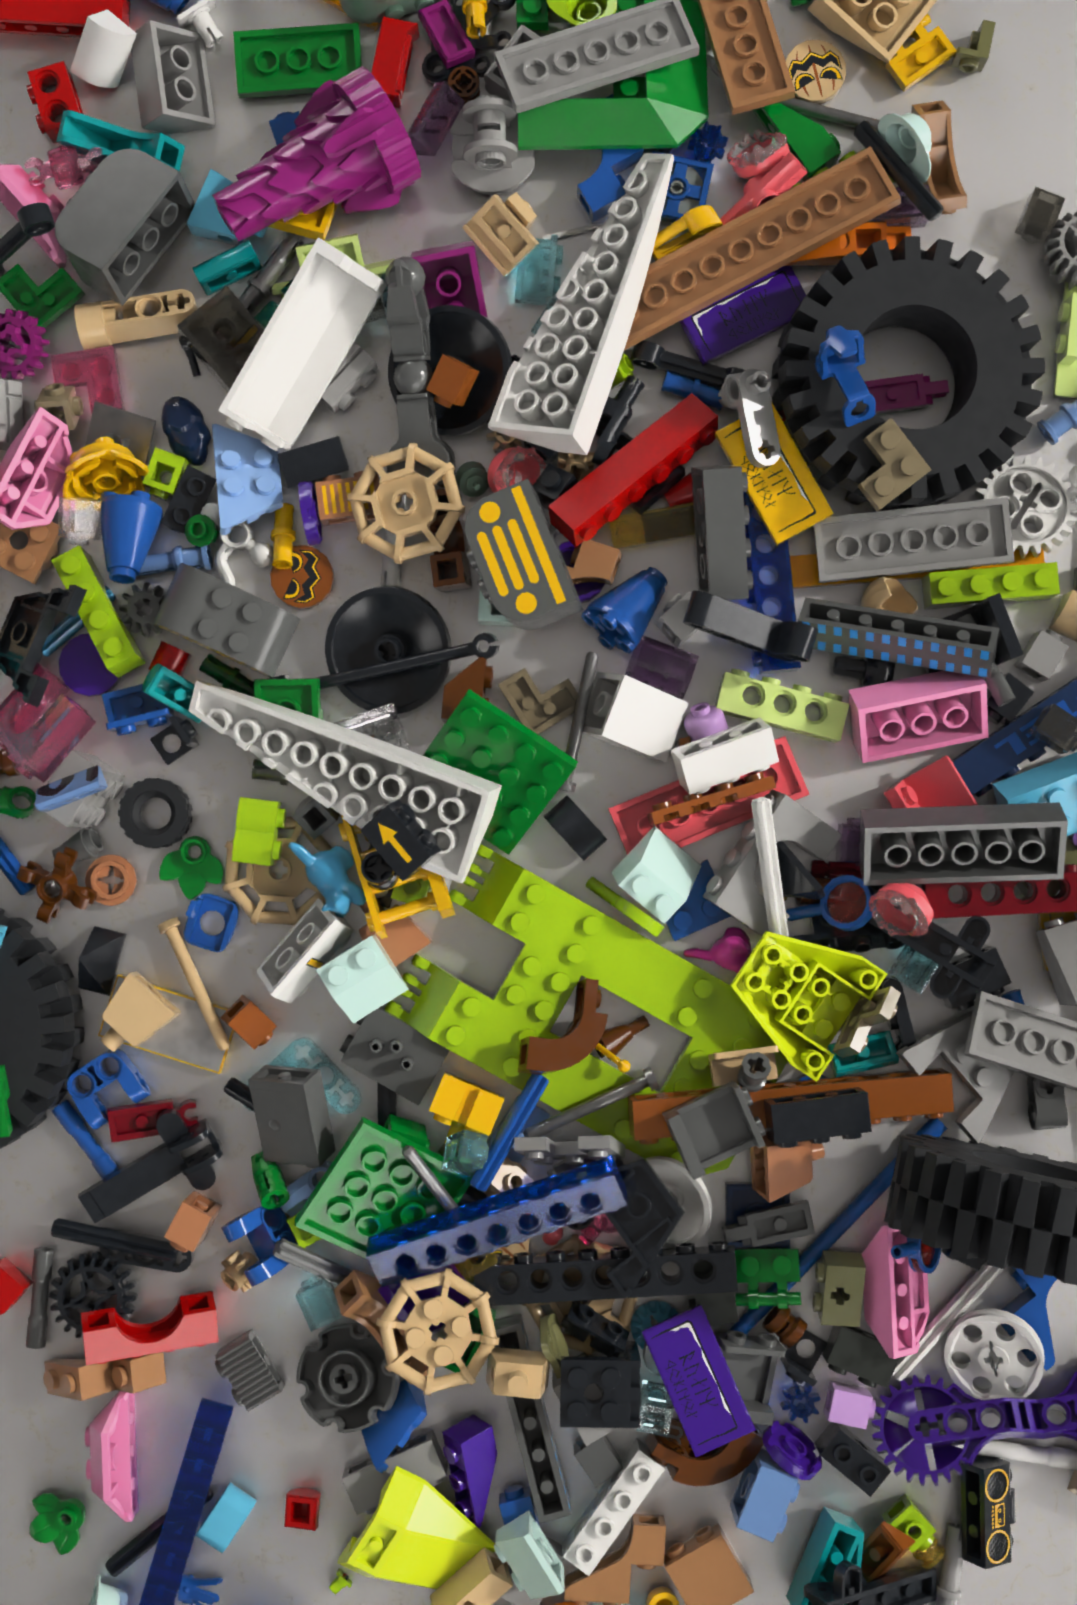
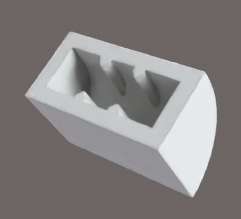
M109 10L88 16L70 71L92 85L103 88L118 87L137 33Z

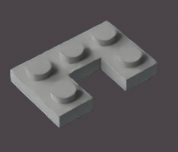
M611 1135L578 1136V1141L554 1142L547 1137H514V1151L525 1156V1160L533 1161L535 1165H552L553 1160L565 1159V1164L569 1165L584 1164V1159H596L598 1164H615L616 1158H625V1145Z

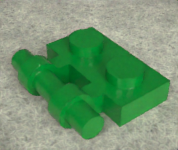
M798 1248L735 1250L737 1283H748V1293L735 1294L736 1306H749V1309H759L760 1306H778V1309H788L789 1305L802 1304L801 1292H788V1282H801ZM777 1282V1292L759 1293V1283Z

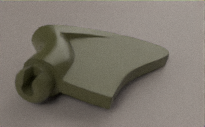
M553 1313L540 1316V1341L542 1353L549 1360L556 1378L559 1379L561 1378V1356H569V1349L557 1314Z

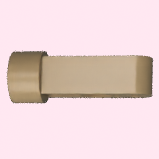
M185 289L129 297L123 306L113 300L89 302L74 306L76 328L84 350L183 333L190 329H196L201 322V315L195 298L190 291Z

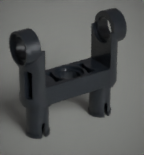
M627 375L616 397L607 398L600 420L607 423V426L596 443L599 446L592 459V463L600 466L614 454L617 447L616 442L632 416L633 411L631 407L641 390L645 387L644 383L638 378L634 384V376Z

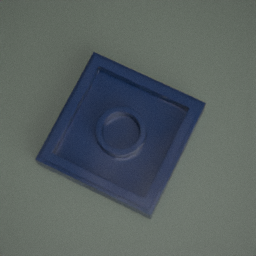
M725 1182V1226L738 1223L737 1216L744 1215V1213L790 1203V1193L769 1203L752 1189V1182ZM790 1239L752 1247L751 1245L743 1246L742 1240L730 1242L728 1245H735V1248L790 1249Z

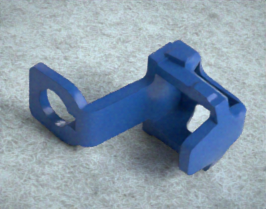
M837 325L827 329L826 340L820 344L819 354L816 356L815 369L822 380L834 377L847 400L842 408L844 424L846 427H850L875 416L876 400L869 393L864 380L856 368L866 363L862 334H860L859 330H846L843 326ZM862 401L863 404H867L866 409L861 414L851 415L857 402Z

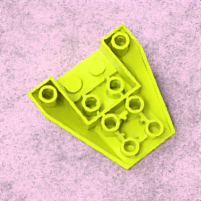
M765 931L730 986L772 1042L778 1045L779 1051L788 1063L817 1082L834 1057V1054L827 1050L828 1045L832 1042L860 997L871 1000L888 973L860 955Z
M396 1466L381 1489L379 1504L359 1538L351 1537L337 1563L365 1577L437 1590L484 1547L494 1553L495 1543L429 1482Z

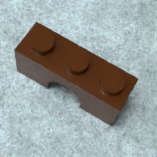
M445 489L436 490L439 502L448 503ZM438 511L436 520L429 527L434 535L445 518L446 511ZM461 514L444 544L445 549L440 553L435 551L434 555H430L433 587L440 592L472 588L470 563L466 554L468 547L464 514Z

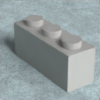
M432 1430L407 1441L403 1448L398 1445L395 1446L385 1460L389 1467L383 1473L376 1470L370 1457L345 1468L342 1481L356 1514L358 1515L365 1511L367 1514H372L378 1507L381 1489L396 1466L425 1479L434 1487L444 1480L443 1477L447 1476L448 1464Z

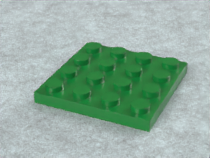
M468 689L422 755L502 785L493 816L483 838L508 855L564 784L578 763L577 760L470 689Z
M362 1117L296 1216L295 1226L407 1278L449 1215L405 1159L402 1149L406 1145L415 1148L456 1204H458L471 1185L470 1180L474 1175V1171Z

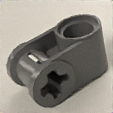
M1027 1075L1028 1117L1031 1128L1033 1130L1066 1128L1068 1125V1113L1065 1104L1064 1087L1047 1083L1043 1088L1040 1086V1082L1044 1080Z

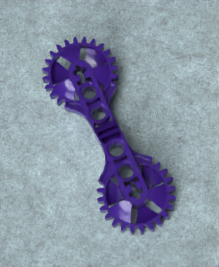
M1075 1371L1068 1386L1055 1397L1043 1399L997 1398L991 1400L976 1399L966 1394L954 1383L947 1389H944V1381L941 1377L936 1385L931 1383V1378L928 1374L925 1377L924 1383H919L917 1376L913 1375L911 1385H908L903 1379L900 1381L902 1389L897 1390L892 1385L889 1386L891 1398L881 1395L880 1399L885 1407H876L875 1413L881 1419L871 1421L873 1427L880 1429L879 1432L872 1434L873 1440L883 1442L876 1450L878 1454L888 1453L884 1459L886 1466L896 1463L894 1469L896 1476L905 1470L907 1472L906 1480L909 1483L916 1475L919 1476L921 1486L925 1485L927 1477H931L934 1485L938 1486V1476L943 1475L948 1483L951 1482L950 1471L954 1470L961 1476L963 1473L959 1464L963 1463L971 1466L978 1452L992 1440L1005 1438L1047 1439L1063 1436L1077 1441V1372ZM916 1390H921L924 1410L918 1411L914 1392ZM1051 1410H1059L1065 1415L1066 1419L1061 1424H1054L1048 1420L1047 1414ZM888 1412L910 1418L908 1428L887 1419ZM987 1413H994L999 1417L1000 1422L996 1427L990 1428L982 1423V1417ZM954 1418H962L967 1422V1427L960 1433L954 1432L949 1428L950 1421ZM938 1420H943V1429L946 1435L940 1434ZM921 1424H928V1427L931 1428L929 1430L930 1436L923 1437L922 1432L919 1431L921 1430ZM910 1441H912L905 1449H903V1450L897 1455V1457L894 1455V1453H896L897 1451H899L900 1449H902L905 1445H907ZM964 1445L963 1449L955 1446ZM926 1449H933L937 1470L930 1471Z

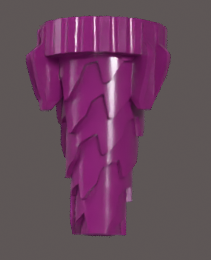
M361 66L336 81L328 80L314 92L294 120L296 128L283 136L284 142L266 152L258 163L235 175L238 179L236 182L212 196L228 229L235 235L238 241H241L280 219L286 222L301 213L311 214L333 201L336 205L341 203V207L346 214L392 207L399 203L402 190L421 178V169L410 137L389 97L373 74L367 68Z

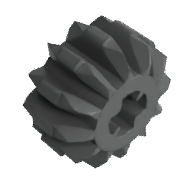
M145 582L141 591L136 584L132 585L133 596L127 593L122 594V597L128 601V605H119V610L127 613L122 617V622L124 624H131L129 630L134 634L141 629L142 635L149 637L151 628L156 634H161L162 629L152 624L165 596L163 595L164 588L158 585L152 589L151 583ZM144 604L152 609L149 615L141 610Z

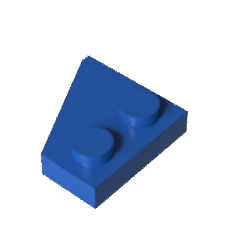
M708 859L700 863L701 868L686 902L666 922L673 941L731 917L703 898L709 880L715 876Z

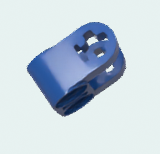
M109 1049L79 1068L68 1078V1092L84 1119L94 1130L108 1123L107 1109L96 1092L116 1079L134 1103H139L151 1095L147 1082L123 1050L117 1049L113 1052ZM107 1057L114 1058L118 1062L119 1069L117 1072H111L106 1069L105 1059ZM79 1075H85L91 1080L90 1090H85L79 1086Z
M260 1206L236 1217L221 1227L229 1243L247 1235L259 1261L244 1271L251 1286L269 1279L289 1264L273 1255L275 1243L278 1240L286 1239L297 1244L286 1221L287 1217L281 1207L266 1209Z

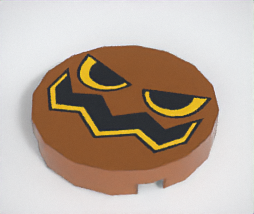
M307 545L293 546V566L289 569H278L272 566L270 572L271 586L277 597L288 606L297 609L313 608L330 595L334 584V571L328 558L318 549Z

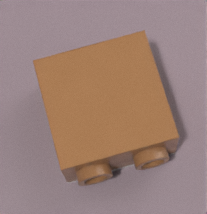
M718 1522L712 1526L708 1525L699 1529L692 1538L685 1542L673 1544L665 1553V1569L686 1605H733L754 1592L749 1575Z

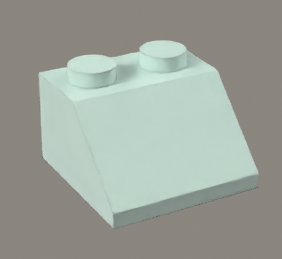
M654 826L615 867L612 874L618 886L665 924L686 902L701 865L660 829Z
M376 934L368 937L316 970L333 999L353 1024L409 990Z
M530 1510L496 1530L495 1552L502 1563L508 1562L513 1570V1573H511L512 1579L520 1592L525 1590L531 1600L559 1595L565 1591L564 1565Z

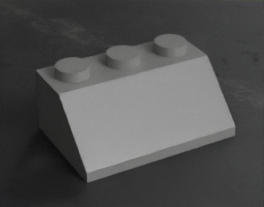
M149 20L135 31L137 35L131 49L142 128L171 134L214 127L216 124L204 40L197 32Z

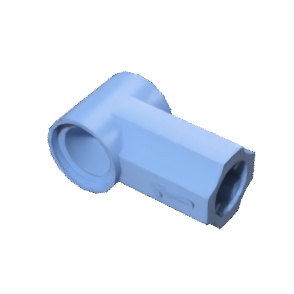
M325 1161L320 1167L312 1168L287 1186L290 1197L287 1203L281 1206L285 1213L291 1217L300 1212L319 1183L316 1173L319 1171L326 1172L332 1162Z

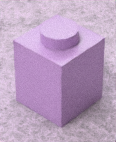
M830 1380L823 1412L829 1422L867 1429L868 1419L873 1420L876 1402L872 1400L873 1397L867 1388Z

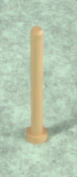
M178 917L169 919L157 926L160 934L166 933L218 1049L224 1051L230 1048V1042L180 935L178 927L181 926Z

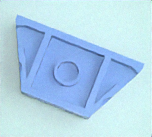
M212 424L220 534L227 535L231 533L232 527L244 521L249 524L259 519L261 515L272 513L283 507L280 464L277 455L278 451L269 448L261 440L218 424Z

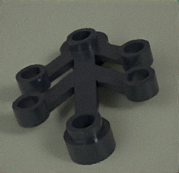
M450 0L453 11L466 33V15L462 11V5H456L458 0ZM491 0L487 4L485 26L500 11H506L513 7L516 0H506L503 2ZM500 31L495 35H485L484 37L479 36V39L468 37L475 50L496 49L497 51L505 47L499 46V42L502 39L510 40L512 38L507 31ZM431 41V52L424 58L422 72L425 78L433 84L446 82L450 73L460 66H468L474 69L478 77L483 78L491 66V62L486 55L479 54L473 59L446 69ZM479 63H487L484 69H477ZM442 65L443 69L435 73V67Z

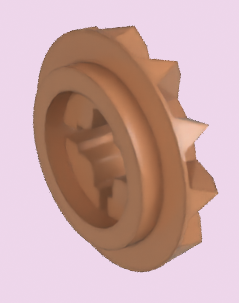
M105 855L93 861L85 877L86 887L97 892L95 901L108 906L124 903L134 894V889L138 882L135 868L126 858L117 855ZM113 866L115 877L124 879V882L114 884L111 894L110 885L104 883V881H99V878L110 876Z

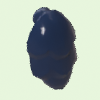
M180 396L171 397L165 402L161 415L163 432L168 438L169 446L174 454L186 458L194 466H201L206 462L208 445L212 438L209 428L204 422L203 414L188 399Z

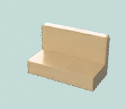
M778 1045L709 1054L712 1087L722 1086L731 1081L739 1084L737 1075L743 1058L748 1053L760 1052L769 1058L771 1071L767 1076V1080L778 1079L774 1054L779 1052Z

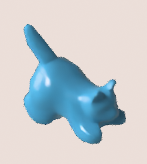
M294 842L289 843L290 850L305 864L308 880L318 888L325 898V905L322 907L323 912L329 910L335 912L337 917L343 918L349 912L351 903L357 906L365 904L366 898L363 890L352 882L347 874L348 869L354 865V858L348 850L335 846L330 850L319 851L312 855L302 845Z

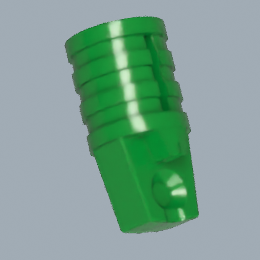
M263 1151L251 1157L253 1179L262 1207L276 1209L283 1206L289 1200L290 1195L281 1168L277 1162L265 1161Z

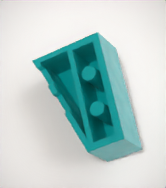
M823 1506L786 1595L791 1605H813L803 1594L804 1585L813 1582L833 1581L835 1568L841 1561L848 1560L861 1568L864 1532L852 1517Z

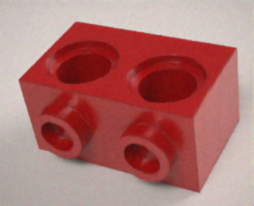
M64 61L27 72L31 84L27 85L26 88L32 104H37L40 114L35 115L38 127L42 134H48L54 144L58 143L56 140L61 123L54 122L56 117L63 114L65 110L84 114L72 74ZM57 85L53 92L45 93L49 86Z

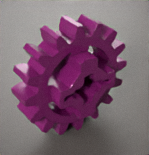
M6 309L5 314L0 313V374L2 378L24 380V376L34 377L33 368L42 369L44 366L39 360L41 357L45 358L49 355L43 351V346L50 344L49 340L42 339L41 337L46 332V329L37 326L39 319L29 316L28 312Z

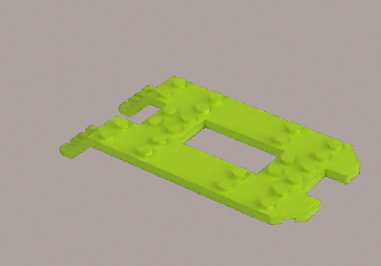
M480 844L476 854L484 859L487 858L493 861L494 864L488 873L481 870V867L476 864H471L469 870L484 878L482 884L466 876L463 882L465 885L472 886L478 890L473 901L455 889L451 890L449 895L451 901L524 943L496 995L492 999L462 982L430 960L415 953L411 964L421 970H426L431 975L427 982L423 983L408 972L403 974L402 978L404 981L421 990L419 995L410 989L400 994L415 1002L410 1012L393 1000L389 1001L384 1008L428 1039L520 1090H523L532 1075L518 1072L521 1039L529 1036L546 1039L560 1038V1036L551 1032V1029L581 976L587 979L599 980L598 985L690 1036L661 1090H651L649 1086L632 1095L718 1088L720 1086L712 1087L709 1054L775 1046L729 984ZM780 1051L774 1053L778 1078L788 1062ZM590 1053L582 1061L571 1067L548 1074H541L549 1080V1083L539 1100L563 1112L635 1078L620 1072L616 1067ZM772 1079L768 1081L776 1083L778 1079ZM628 1097L576 1120L601 1135H611L623 1143L626 1149L644 1159L663 1156L683 1163L676 1144L671 1140V1137L659 1138V1142L656 1144H640L639 1140L635 1141L630 1135ZM735 1155L704 1169L706 1175L729 1168Z

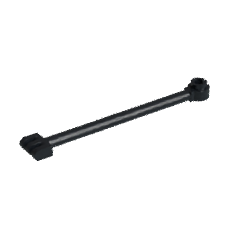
M482 633L477 635L470 643L316 678H320L321 690L473 655L488 659L498 653L500 646H489L486 652H482L479 648V643L485 640L490 644L499 640L491 633ZM289 674L280 675L274 678L267 679H285L289 678Z

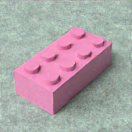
M939 671L848 690L853 744L862 763L988 738L987 683L983 677Z

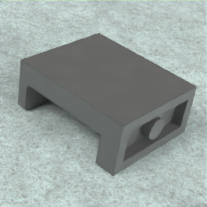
M734 1081L662 1113L686 1170L694 1180L706 1175L704 1169L753 1146H757L759 1149L766 1146L762 1136L766 1135L765 1128L758 1116L753 1117L749 1106L753 1105L752 1098L746 1087L740 1088Z
M730 1330L727 1333L716 1332V1340L753 1424L772 1426L775 1413L768 1404L778 1357H785V1348L775 1336L767 1333L749 1336L735 1330Z

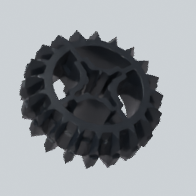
M94 1251L90 1258L86 1252L81 1253L78 1260L72 1257L67 1261L68 1267L62 1266L57 1271L60 1277H55L51 1282L56 1289L49 1293V1298L57 1300V1302L50 1306V1310H59L61 1313L55 1318V1322L59 1323L65 1320L68 1324L64 1327V1332H69L72 1328H75V1338H80L83 1335L81 1313L76 1308H82L87 1312L107 1309L106 1300L112 1295L117 1294L115 1310L122 1318L129 1321L130 1319L127 1314H132L136 1309L130 1302L135 1301L138 1298V1294L129 1290L137 1285V1281H127L126 1278L132 1273L131 1269H126L122 1272L119 1269L122 1266L120 1260L114 1264L110 1262L112 1254H106L102 1260L99 1251ZM81 1273L83 1279L80 1282L81 1292L71 1297L72 1281L76 1275ZM97 1273L106 1276L112 1283L102 1282ZM91 1290H93V1293L97 1292L98 1295H101L96 1301H94V1298L91 1299L89 1296H85Z

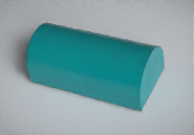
M247 240L192 269L205 294L209 296L259 271L262 265L250 241Z
M156 664L146 676L142 685V691L196 723H200L201 720L188 711L195 684L161 664Z
M890 1030L867 1035L868 1043L865 1049L859 1054L845 1058L833 1052L836 1043L829 1044L827 1050L834 1054L830 1065L835 1078L898 1064L899 1056L896 1054L897 1050Z

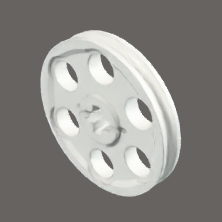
M987 1308L974 1310L963 1315L951 1327L944 1348V1361L951 1379L966 1394L976 1399H1024L1037 1388L1043 1375L1045 1355L1039 1336L1023 1319L1004 1310ZM1000 1324H1009L1014 1328L1015 1334L1009 1337L1002 1336L997 1331V1327ZM968 1325H975L981 1329L982 1335L977 1338L969 1337L965 1333L964 1328ZM992 1344L993 1352H995L996 1356L999 1357V1361L997 1364V1372L995 1369V1361H993V1358L989 1356ZM1023 1349H1029L1035 1353L1036 1359L1031 1362H1025L1019 1358L1018 1352ZM962 1351L967 1353L971 1360L966 1364H960L954 1360L952 1355L955 1352ZM1012 1375L1018 1376L1024 1381V1385L1020 1388H1013L1007 1384L1006 1378ZM979 1376L986 1377L991 1382V1386L987 1389H981L974 1384L973 1380Z

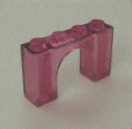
M38 663L35 665L32 674L49 680L40 705L35 707L25 703L22 699L24 695L14 688L0 705V746L8 752V758L17 764L15 768L22 775L30 780L35 776L44 783L93 727L96 721L87 710L66 695L69 692V688L64 682Z

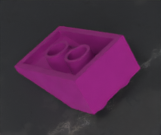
M473 240L412 252L411 257L420 263L426 276L423 288L428 309L442 305H456L472 309L488 318Z

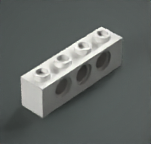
M636 1438L622 1458L623 1469L606 1480L562 1542V1557L588 1576L593 1572L665 1470V1466L651 1458L648 1446L638 1438Z

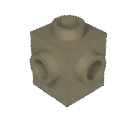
M62 383L49 384L42 388L38 399L34 402L35 411L42 407L68 425L69 431L75 430L80 416L84 414L82 398L76 396L74 385L64 386Z

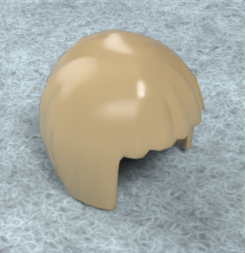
M884 576L871 582L861 598V606L908 614H914L918 608V602L906 591L899 581Z

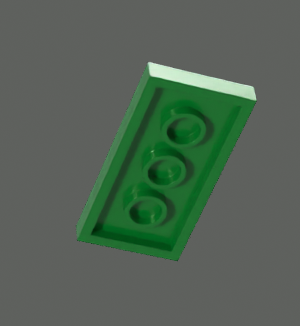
M359 22L233 32L239 99L314 93L328 80L336 81L363 66Z

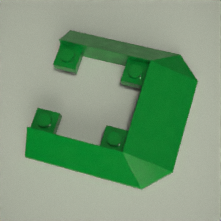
M516 0L517 30L521 25L526 26L530 30H548V11L552 10L549 8L546 0ZM617 0L616 13L656 0ZM680 0V3L699 44L698 56L645 72L644 77H630L614 82L613 98L561 99L518 113V150L678 148L709 117L706 34L697 0Z

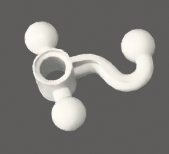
M211 502L203 506L200 514L210 517L216 527L220 528L218 503ZM245 522L232 527L231 533L227 535L220 534L224 543L215 555V566L221 579L234 586L235 578L227 563V559L234 549H246L250 552L251 561L258 567L269 566L273 560V547L266 542L257 543L254 540L255 534L252 527ZM236 527H242L244 529V538L240 542L234 543L231 539V533Z

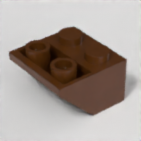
M479 657L444 686L441 719L444 723L468 689L490 702L489 698H485L486 688L492 689L494 670L493 666H488L487 659L484 657Z

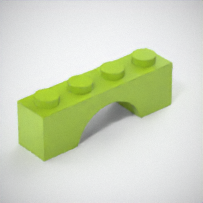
M78 545L52 559L51 561L66 590L69 589L70 585H76L87 590L78 614L107 670L119 678L145 664L146 661L133 636L123 624L106 593L104 580L91 555Z
M1057 562L930 572L921 579L924 610L979 603L1000 593L1002 600L1017 602L1049 600L1060 594Z

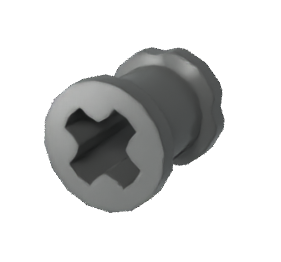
M760 1052L748 1053L743 1058L737 1075L739 1085L746 1087L748 1092L760 1091L765 1086L767 1076L771 1071L769 1058Z

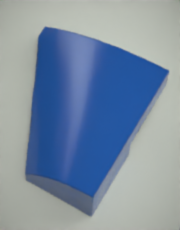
M405 1379L400 1382L399 1391L391 1409L384 1412L378 1409L377 1417L379 1421L361 1430L371 1460L376 1470L380 1473H383L389 1467L385 1460L395 1446L398 1445L403 1448L409 1440L412 1431L421 1424L427 1415L423 1391L408 1383Z

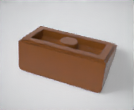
M883 1521L863 1542L861 1570L864 1579L867 1582L882 1578L914 1545L915 1540Z

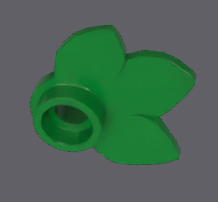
M191 836L181 843L179 850L168 853L160 866L159 877L160 880L164 881L178 879L184 895L190 900L197 897L204 890L207 882L221 884L223 866L221 861L211 854V847L207 840L199 836ZM193 846H198L201 850L198 858L191 856L190 851Z
M43 1493L36 1496L32 1503L39 1515L30 1524V1536L40 1543L53 1541L60 1555L69 1553L80 1540L79 1528L83 1525L86 1515L84 1504L76 1498L61 1500L52 1493Z

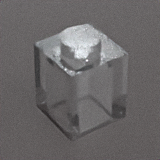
M59 497L58 536L69 539V544L79 546L89 545V540H101V501L92 498Z

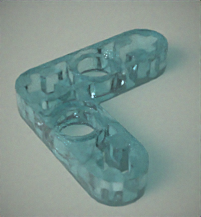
M302 1037L296 1039L269 1064L272 1066L281 1065L284 1067L305 1068L311 1063L305 1057L299 1060L295 1056L298 1053L296 1046L304 1047L308 1045L310 1047L308 1055L314 1061L317 1056L322 1059L312 1069L325 1066L333 1071L334 1077L332 1082L323 1084L326 1100L339 1113L349 1114L354 1112L361 1103L362 1097L358 1087L310 1038ZM341 1079L344 1084L340 1085L339 1088L345 1094L350 1091L354 1094L352 1098L354 1105L350 1106L347 1103L342 1106L339 1103L342 1098L336 1090L330 1095L327 1090L333 1088ZM244 1105V1107H245L246 1109H248L249 1111H253V1110H251L250 1108H248L247 1106Z

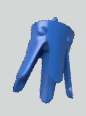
M184 1574L181 1584H173L172 1587L179 1589L178 1601H182L184 1604L203 1605L200 1603L202 1602L212 1605L220 1600L219 1596L197 1586L217 1585L223 1579L195 1578L192 1574Z

